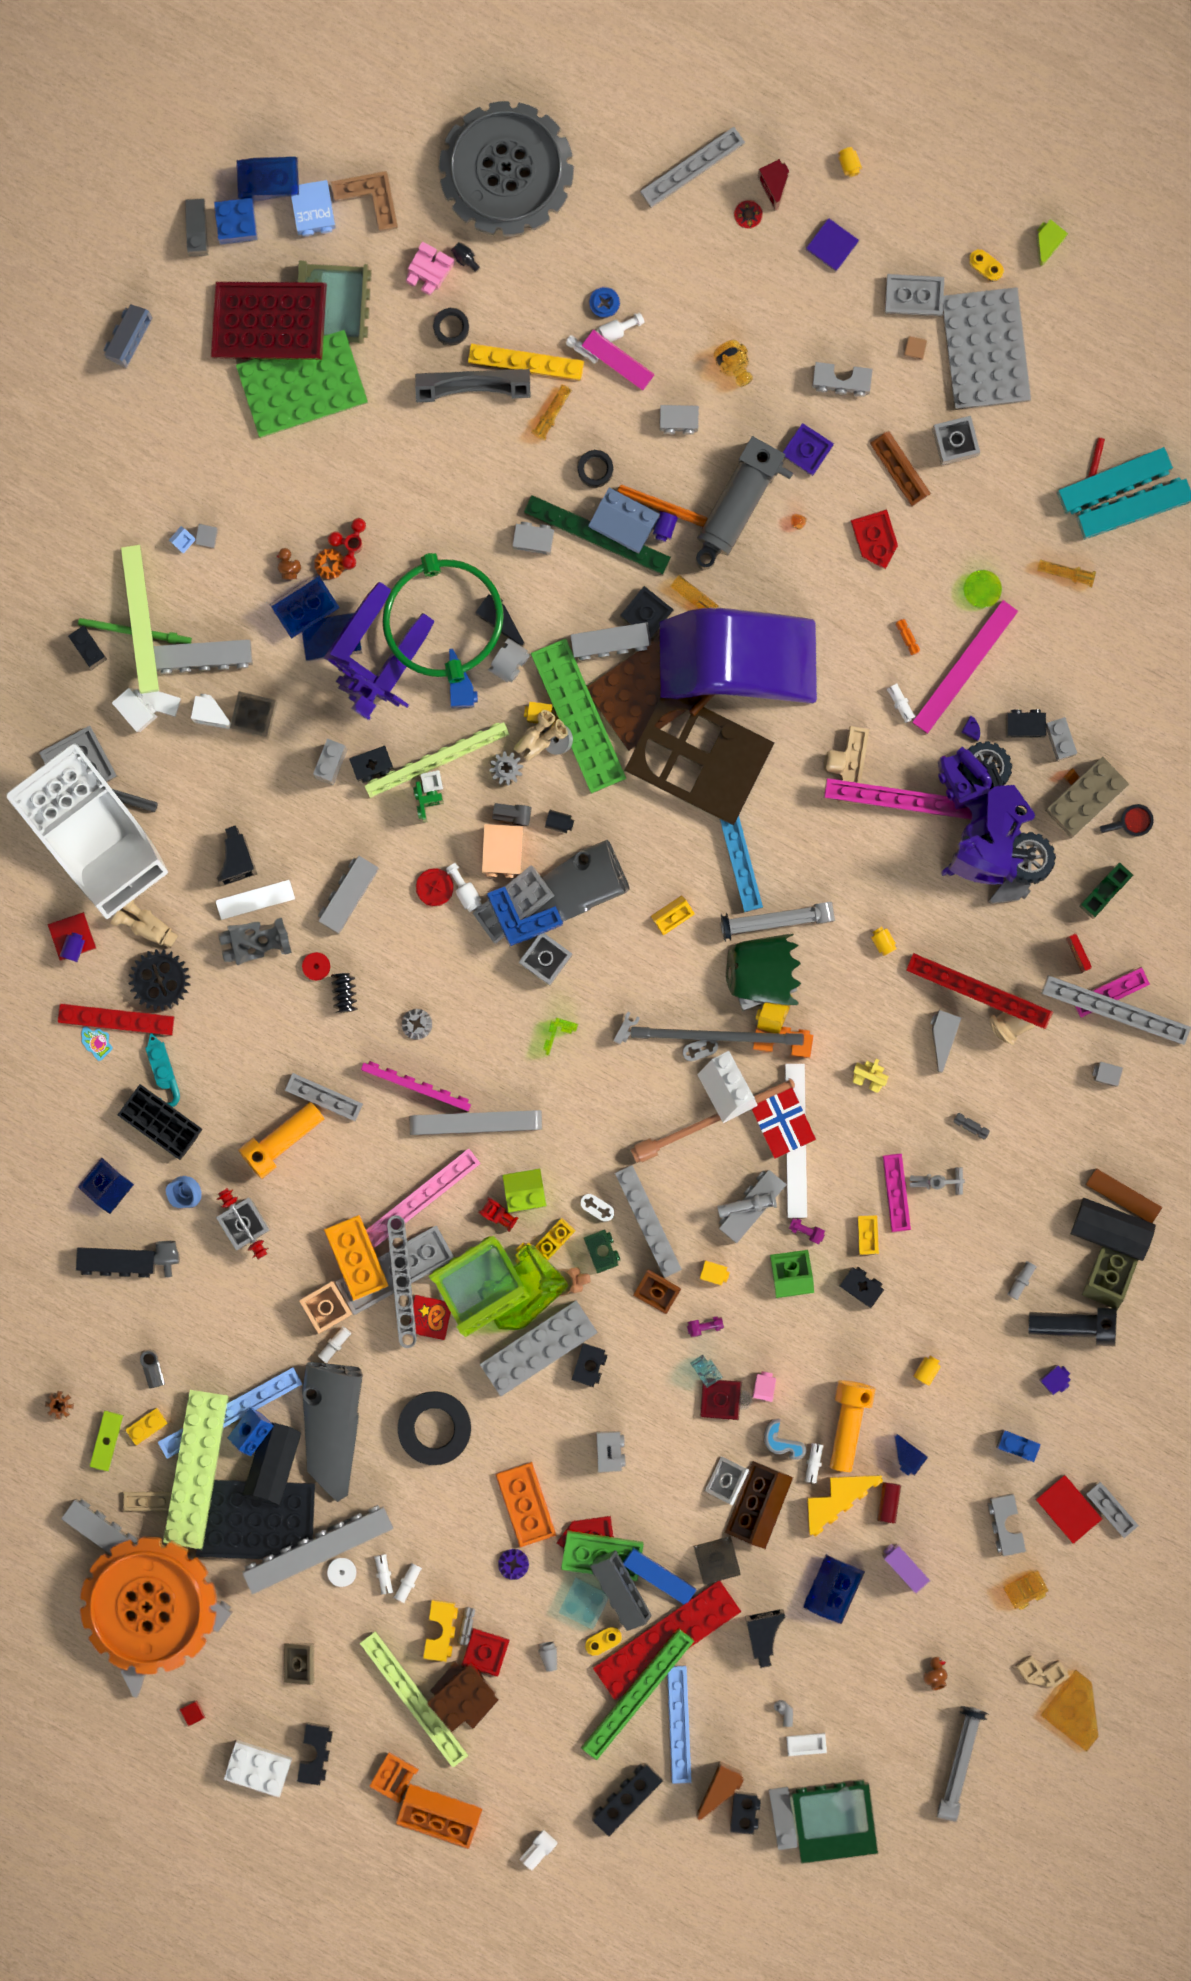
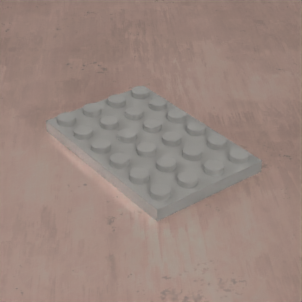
M1018 287L945 295L943 297V315L955 410L1031 401Z

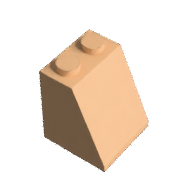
M484 824L482 873H486V877H497L498 874H504L505 878L515 879L517 875L521 874L523 826Z

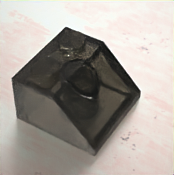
M731 1536L694 1546L704 1585L741 1575Z

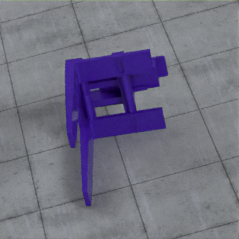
M378 582L367 594L323 658L344 674L343 677L339 676L336 680V683L339 684L338 689L349 694L348 698L355 703L352 710L367 720L371 719L370 715L377 706L373 702L375 696L386 702L388 700L397 707L401 705L408 708L409 706L408 703L398 696L390 693L407 668L393 653L377 675L350 657L391 592V589L381 582ZM424 613L410 626L397 645L399 650L409 660L413 659L434 624V620Z

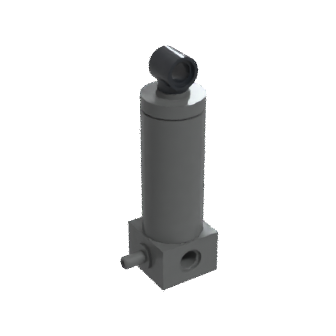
M754 436L751 437L739 458L738 466L697 537L703 543L702 549L696 556V563L699 568L703 570L712 568L716 557L720 553L729 556L769 483H772L778 473L791 479L793 472L782 467L786 454ZM764 457L767 461L761 463L757 458ZM702 555H709L711 561L708 564H704L701 562L700 557Z

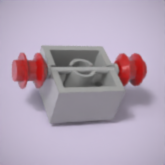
M226 1188L218 1193L219 1198L217 1200H222L223 1204L221 1207H229V1210L216 1218L236 1250L250 1243L248 1251H253L252 1259L256 1257L259 1260L268 1254L266 1250L269 1248L263 1247L264 1240H256L269 1232L270 1228L251 1197L236 1205L234 1203L238 1197L232 1196L233 1189L229 1191Z

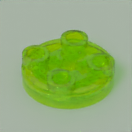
M978 570L968 576L964 583L963 592L969 604L978 609H984L993 606L999 600L1002 593V585L999 578L993 572Z

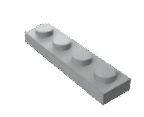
M292 1073L285 1089L289 1093L353 1121H356L363 1106L362 1103L294 1073Z

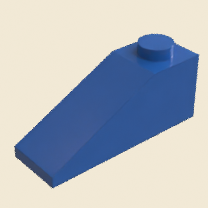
M449 649V661L459 660L454 650ZM464 672L465 680L459 683H450L451 708H473L474 703H478V692L474 691L466 672Z

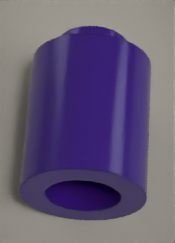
M660 512L653 535L656 536V540L666 542L672 538L678 517Z
M74 932L71 935L67 934L60 957L78 962L85 940H82L83 936Z

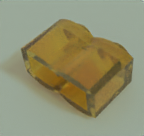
M1037 1569L1003 1587L1014 1609L1019 1608V1610L1030 1605L1029 1601L1036 1599V1601L1043 1599L1047 1596L1046 1592L1049 1591Z

